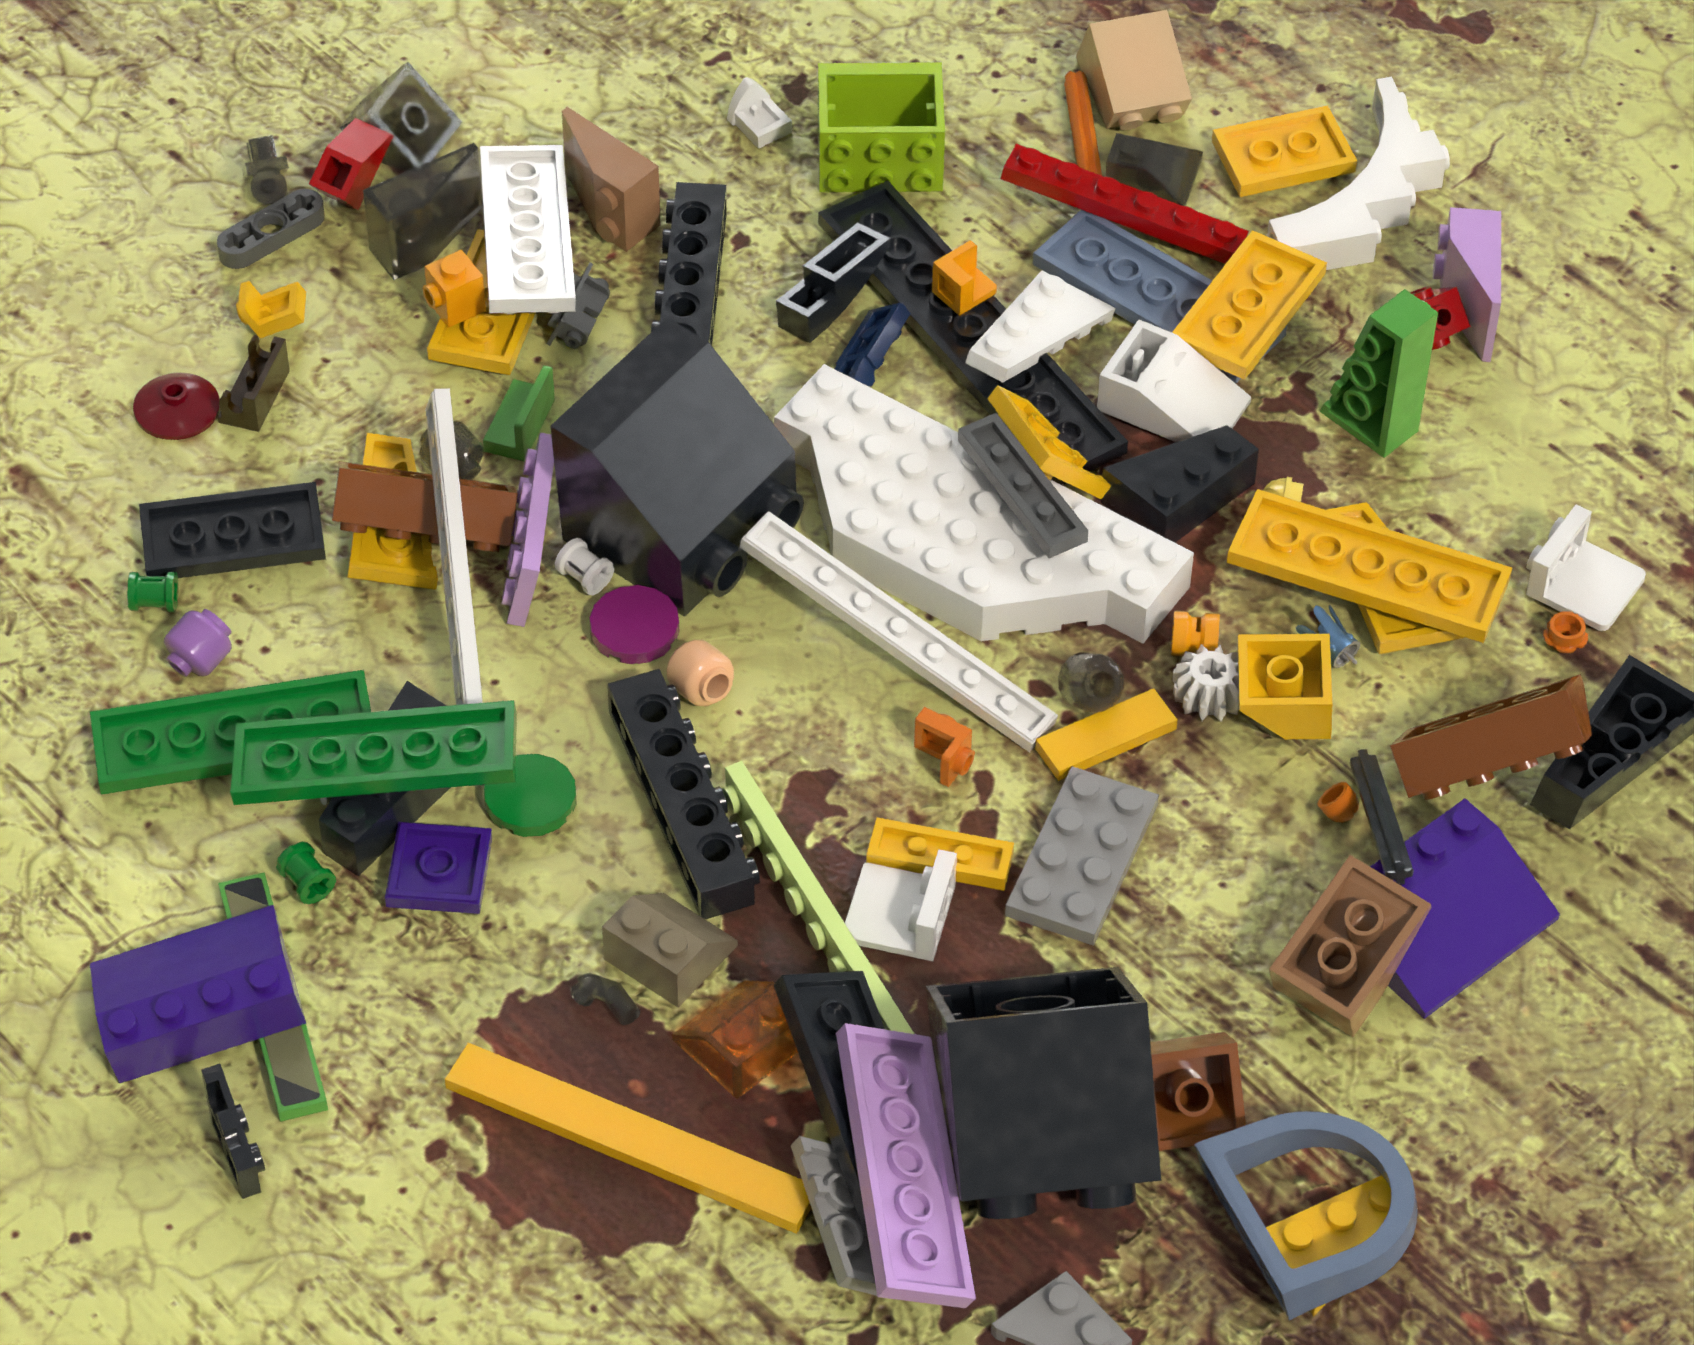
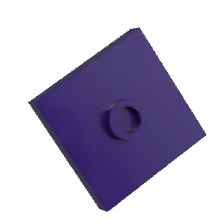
M398 822L385 894L386 907L480 914L492 844V828Z

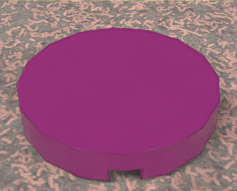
M641 585L619 587L604 594L594 604L589 617L592 642L599 652L608 658L609 654L618 657L620 662L626 664L649 663L664 656L671 649V644L675 641V638L677 640L680 632L678 610L669 596L655 588Z

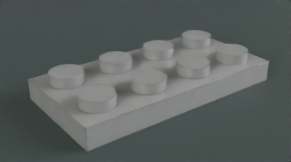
M1072 766L1006 903L1005 916L1094 946L1156 811L1159 794Z

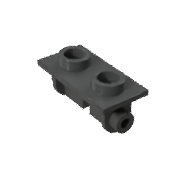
M592 263L588 264L581 277L574 273L575 312L552 314L547 325L554 329L546 343L550 346L556 336L563 339L564 343L572 349H578L587 343L597 320L590 315L597 318L610 296L609 284L606 280L593 278L588 275L593 266Z

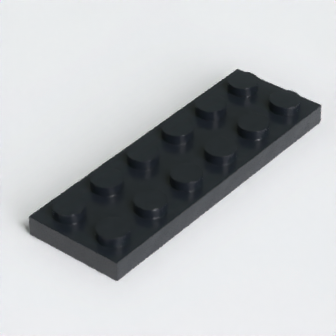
M863 971L782 975L773 986L869 1244L836 1033L845 1023L878 1029L885 1028Z

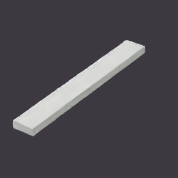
M450 388L434 389L426 406V419L456 705L483 703Z
M768 511L741 539L740 548L1029 753L1035 747L1036 739L1044 736L1056 723L1058 715L771 512Z

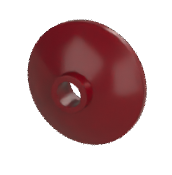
M170 373L149 381L139 390L134 399L133 412L137 424L151 436L165 440H181L204 432L214 423L220 411V399L216 388L208 380L190 373Z

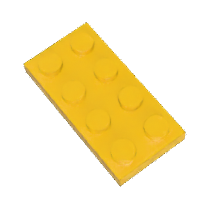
M477 229L467 256L483 275L486 311L449 328L440 318L427 347L428 360L511 375L536 312L516 314L489 313L484 230Z
M1252 230L1172 333L1181 337L1215 367L1245 380L1325 276L1327 262Z

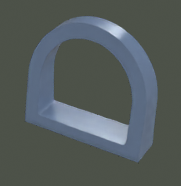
M1291 1112L1269 1117L1194 1144L1204 1175L1289 1320L1375 1281L1398 1262L1412 1240L1417 1223L1418 1208L1409 1168L1397 1149L1387 1139L1358 1121L1331 1113ZM1312 1147L1343 1150L1369 1162L1382 1174L1391 1189V1204L1382 1225L1371 1237L1361 1244L1295 1269L1290 1268L1235 1176L1283 1154Z

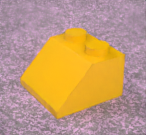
M1239 634V711L1285 740L1331 739L1333 703L1330 634Z

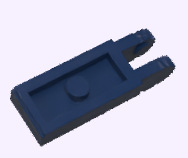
M900 302L869 310L835 363L836 367L834 369L871 387L875 382L874 371L883 364L886 352L891 344L901 335V328L911 314L904 303Z

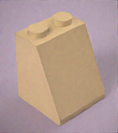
M1168 10L1089 24L1076 58L1081 71L1087 76L1089 90L1107 129L1120 127L1121 130H1131L1141 126L1144 122L1159 120L1160 123H1169L1178 120L1185 114L1192 97Z

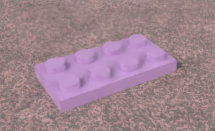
M540 432L536 450L527 449L523 475H528L529 477H520L517 489L518 508H521L522 511H515L512 536H514L513 542L518 543V545H510L506 570H509V577H513V579L506 578L501 604L509 606L507 624L525 627L540 572L554 466L551 434Z

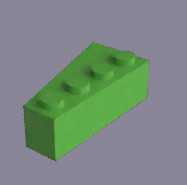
M1406 289L1368 317L1353 346L1355 348L1353 355L1346 359L1342 367L1344 372L1341 378L1334 383L1330 390L1332 394L1330 399L1323 404L1320 410L1322 414L1383 458L1419 431L1438 312L1431 308L1427 302L1420 300Z

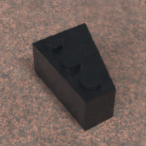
M1225 425L1104 467L1103 477L1111 487L1101 499V503L1111 511L1176 543L1255 484L1259 449L1231 427Z

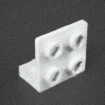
M938 849L934 866H925L923 874L873 863H864L845 921V925L857 944L863 947L933 961L955 890L957 853Z

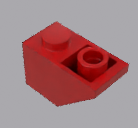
M355 118L326 146L309 185L321 194L359 211L394 136Z

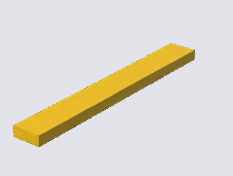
M469 1042L445 1078V1086L448 1090L793 1233H798L812 1208L803 1181L800 1178Z

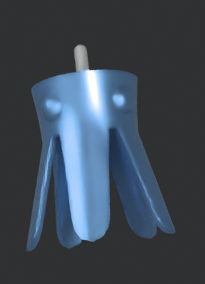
M1329 605V610L1335 622L1322 607L1315 606L1314 614L1321 623L1318 626L1319 633L1330 634L1331 665L1335 668H1340L1349 661L1356 665L1357 661L1353 657L1360 648V642L1351 633L1346 632L1331 605ZM1304 625L1296 627V631L1299 634H1317Z

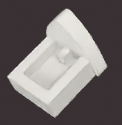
M744 78L732 97L727 120L733 126L736 125L758 149L792 133V120L771 100L766 90L753 79Z

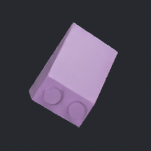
M1450 207L1447 225L1440 224L1438 250H1443V254H1435L1433 279H1440V288L1457 287L1471 326L1462 331L1481 361L1491 362L1501 307V211Z

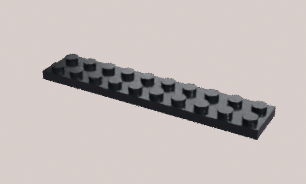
M889 181L818 212L819 226L833 241L856 223H860L890 238L889 248L868 280L891 305L900 302L904 303L911 313L906 320L909 326L989 415L997 413V411L987 398L999 385L1029 400L1060 432L1057 438L1071 449L1078 451L1087 460L1083 466L1084 470L1090 472L1127 453L1128 440L1047 353L1039 357L1038 363L1005 382H1001L965 363L969 350L1003 314L1006 308L993 295L959 316L932 292L933 262L951 252L952 249ZM1056 477L1051 479L1060 485L1066 484V482Z

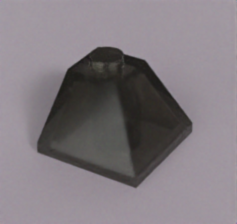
M407 62L360 101L339 128L343 131L357 118L392 134L394 137L381 163L419 176L458 129L462 121L412 65Z
M1116 133L1106 161L1105 177L1114 178L1120 183L1142 191L1151 192L1160 198L1176 204L1187 206L1203 158V151Z

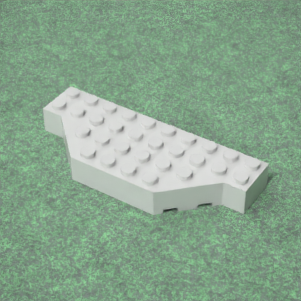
M825 364L774 417V425L795 450V463L807 468L811 472L813 484L815 483L818 494V504L824 529L828 535L830 554L871 584L979 641L999 639V633L1024 630L1025 635L1059 631L1062 624L1086 621L1087 626L1106 624L1144 643L1190 588L1194 552L1053 480H1050V482L1089 531L1087 543L1049 559L958 442V432Z

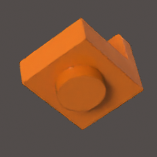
M924 707L915 718L914 747L941 760L940 783L949 787L958 774L965 775L973 763L975 751L971 749L972 729L958 723L946 714H939Z

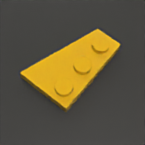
M997 385L987 399L1049 480L1056 477L1102 499L1111 487L1104 477L1083 469L1087 460L1078 451L1071 449L1057 438L1060 432L1029 400Z

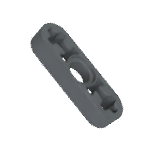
M311 189L296 190L224 230L217 238L218 254L221 263L232 269L245 268L317 228L325 218L322 196ZM269 224H276L282 227L275 233L261 231V228Z

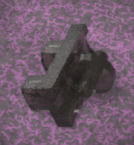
M273 135L248 139L246 148L249 162L245 163L242 167L244 181L252 179L251 193L259 203L271 205L282 199L286 194L287 182L282 174H285L289 168L287 157H277Z

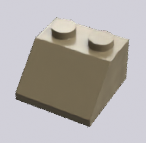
M665 893L631 896L602 926L604 960L678 1008L738 946L737 939Z

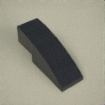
M856 223L803 265L804 279L776 300L778 327L811 343L838 318L861 291L889 248L890 238L860 223Z

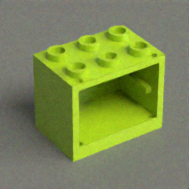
M942 62L818 63L819 192H864L886 181H889L898 192L943 191L945 118Z

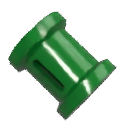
M138 572L129 573L127 600L130 611H138L140 607L166 608L168 612H176L179 595L176 572H168L167 576H140Z
M302 841L287 847L277 858L276 870L282 877L289 878L297 888L296 894L301 902L313 904L330 894L335 887L336 876L330 869L323 868L314 857V848L308 842Z

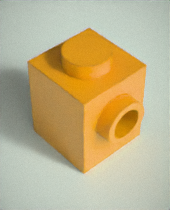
M459 250L424 266L426 285L422 287L424 297L428 305L436 311L448 328L486 311L483 275L463 250Z

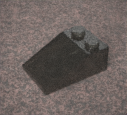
M475 143L363 190L369 250L393 280L416 272L425 265L432 263L483 207L478 147Z

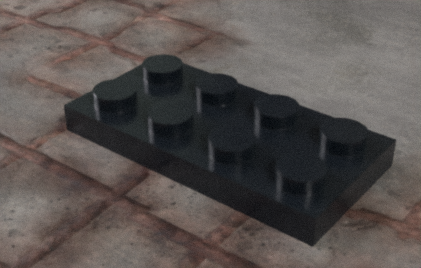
M316 482L139 504L146 576H167L168 572H176L178 578L326 559Z

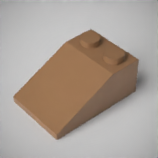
M566 107L562 110L565 171L595 231L605 241L612 242L627 252L661 226L659 166L569 107Z
M1349 855L1270 967L1269 971L1273 988L1353 1038L1383 995L1428 915L1431 904L1352 855Z

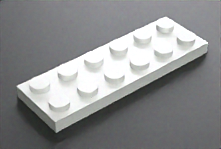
M563 145L480 146L489 313L575 312L576 297Z

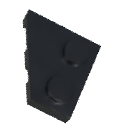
M220 1063L201 1069L211 1123L241 1197L244 1199L261 1193L258 1173L265 1171V1165L257 1143H248L245 1133L249 1132V1126L242 1106L240 1104L235 1105Z

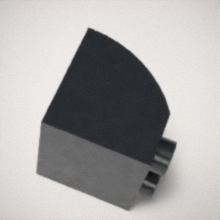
M1119 967L926 986L930 1035L957 1192L961 1201L977 1200L978 1215L980 1217L1011 1219L1031 1215L1038 1210L1037 1193L1075 1189L1076 1202L1080 1207L1091 1209L1116 1208L1136 1201L1135 1183L1161 1181L1148 1004Z

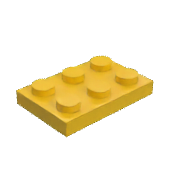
M1328 105L1214 129L1212 133V143L1239 197L1356 172L1357 159Z

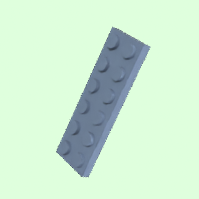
M1080 210L1033 253L1034 266L1050 275L1060 277L1064 282L1115 307L1114 313L1133 324H1136L1138 320H1142L1169 332H1173L1212 282L1209 278L1107 219L1084 210ZM1287 325L1264 356L1286 336ZM1219 369L1235 384L1241 379L1237 376H1234L1228 372Z

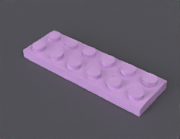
M845 1023L836 1033L877 1297L967 1308L976 1297L931 1037Z

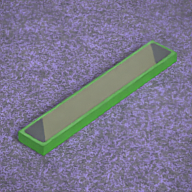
M265 872L218 883L227 919L273 905ZM306 1024L259 1038L280 1122L327 1111V1100Z

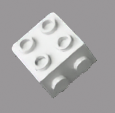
M1576 504L1565 519L1559 517L1555 521L1544 546L1537 545L1532 551L1526 566L1527 569L1531 570L1526 595L1560 612H1573L1579 615L1585 624L1599 631H1606L1612 626L1644 583L1646 573L1641 567L1587 542L1586 537L1592 512Z

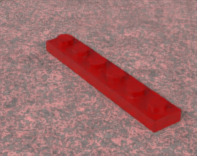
M1015 144L1003 167L1000 178L1006 182L1224 264L1228 262L1249 233L1248 230L1235 226L1231 222L1216 219L1200 213L1191 207L1176 204L1160 198L1151 192L1136 189L1120 183L1114 178L1104 177L1080 168L1074 163L1064 162L1043 154L1034 148H1027L1019 144Z

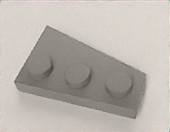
M799 1136L792 1143L791 1148L839 1287L877 1296L870 1247L833 1146L829 1143Z

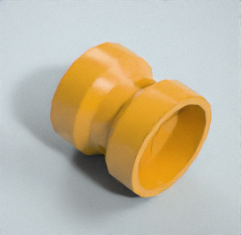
M1174 611L1171 656H1184L1185 651L1197 653L1201 644L1208 651H1215L1218 647L1220 615L1205 613L1202 617H1192L1188 612Z

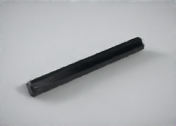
M1367 749L1358 750V756L1350 759L1355 782L1385 876L1394 880L1399 885H1404L1405 879L1412 877L1414 870L1376 755H1369Z

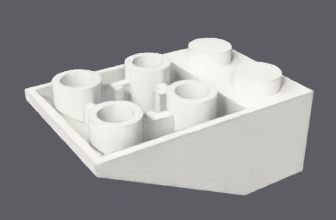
M1138 320L1100 373L1097 408L1101 412L1174 442H1179L1225 425L1233 429L1250 404L1251 396L1177 334Z

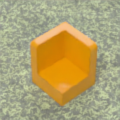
M971 240L933 262L932 292L959 316L992 297L997 292V285L976 268L977 245Z

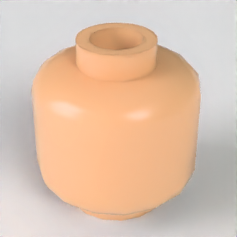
M704 640L686 642L676 649L671 656L667 666V680L669 684L675 686L677 693L695 706L707 707L725 698L731 690L734 679V667L726 655Z

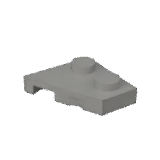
M1067 1271L997 1319L991 1326L993 1337L1004 1343L1008 1337L1026 1345H1132V1339Z

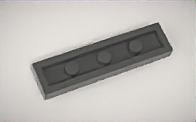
M997 413L958 429V442L1049 559L1088 542L1089 530Z

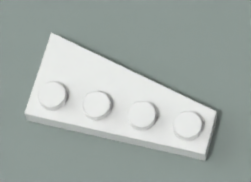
M1041 271L969 350L965 363L1001 382H1005L1038 363L1041 355L1048 352L1054 354L1063 349L1064 343L1069 339L1075 337L1079 340L1090 333L1092 326L1096 324L1103 326L1109 323L1116 308L1064 282L1058 276Z

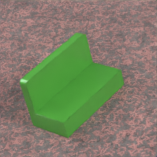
M544 365L534 384L513 379L483 439L484 452L525 462L527 449L532 448L555 401L553 367Z

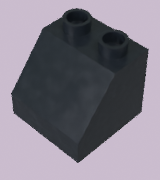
M666 318L550 426L563 540L568 543L575 538L582 539L588 545L590 552L600 559L607 558L613 563L614 573L633 585L655 588L669 596L677 607L678 613L684 617L709 593L722 597L736 586L745 571L749 555L740 548L741 539L768 511L792 528L797 524L803 511L804 499L796 490L795 450L711 344L669 318Z

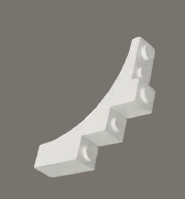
M1392 77L1376 79L1372 111L1379 130V146L1367 167L1350 185L1328 200L1301 212L1269 220L1267 237L1327 262L1326 270L1374 262L1376 244L1381 243V229L1407 225L1410 209L1416 203L1415 192L1442 188L1444 172L1449 169L1450 158L1446 146L1440 145L1434 130L1420 132L1417 120H1412L1408 113L1405 94L1398 91Z

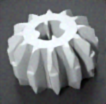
M1202 644L1196 654L1185 651L1184 656L1181 658V663L1177 664L1173 671L1172 680L1174 682L1173 694L1175 701L1183 703L1185 714L1197 711L1201 721L1208 715H1214L1220 722L1226 715V712L1237 715L1239 710L1237 652L1225 655L1221 645L1215 651H1208Z

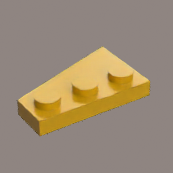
M1381 1175L1266 1227L1288 1266L1295 1269L1353 1248L1371 1237L1382 1225L1388 1214L1391 1204V1189L1385 1178ZM1325 1304L1310 1310L1312 1315L1315 1316Z

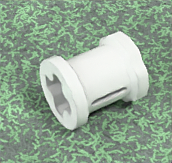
M580 538L572 539L566 543L555 560V569L560 574H569L580 582L583 591L588 595L598 594L607 586L614 573L613 563L607 558L600 559L590 552L588 545Z

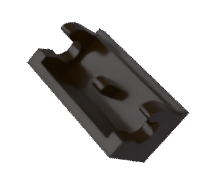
M257 335L251 338L248 344L249 357L231 392L225 390L219 400L220 413L218 415V423L256 432L260 431L290 372L286 339L274 336L270 346L271 352H266L260 348V340Z

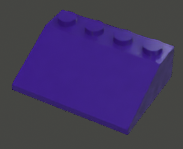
M1466 798L1404 842L1414 873L1412 877L1406 878L1405 884L1401 886L1429 902L1431 909L1390 980L1388 987L1424 1019L1556 922L1560 916L1556 907L1500 828ZM1380 860L1370 866L1385 876Z
M274 905L90 963L95 1014L104 1052L119 1083L306 1024Z

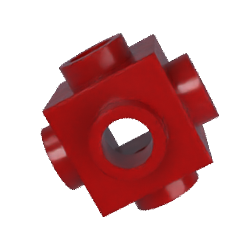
M1427 286L1410 292L1420 300L1427 302L1431 308L1438 312L1432 350L1450 344L1449 336L1471 327L1457 287L1432 290L1431 286Z

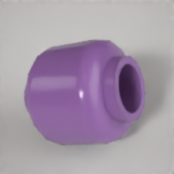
M204 609L201 613L194 610L188 611L164 637L165 647L170 653L166 661L184 677H187L190 672L202 677L207 676L231 651L232 644L228 636L232 632L218 616L207 609Z

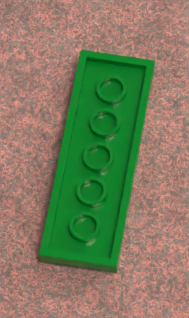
M364 670L90 711L100 793L102 795L231 775L236 723L371 712Z
M515 701L236 723L230 789L233 805L515 782L517 731Z

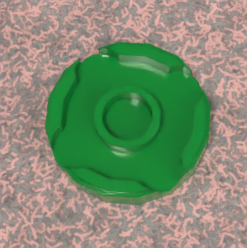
M540 754L516 756L515 782L484 785L485 809L492 822L502 829V826L512 830L514 835L522 837L543 836L559 829L567 822L566 817L571 814L572 810L574 811L577 805L575 779L569 769L555 758Z

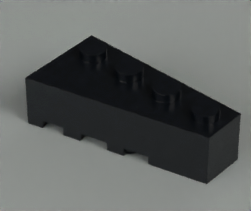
M1629 655L1588 712L1592 735L1585 743L1581 744L1583 750L1566 758H1555L1543 775L1530 806L1568 829L1574 827L1694 733V693Z
M407 681L388 711L447 705ZM450 788L333 797L318 820L323 854L355 875L360 876L395 842L398 822L415 823Z

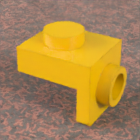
M246 281L240 284L239 301L236 303L237 314L242 323L249 325L261 339L304 323L306 291L297 281L261 295L250 281Z

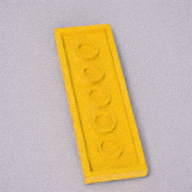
M1260 489L1256 490L1227 555V563L1481 643L1485 642L1511 579L1513 569L1503 564Z

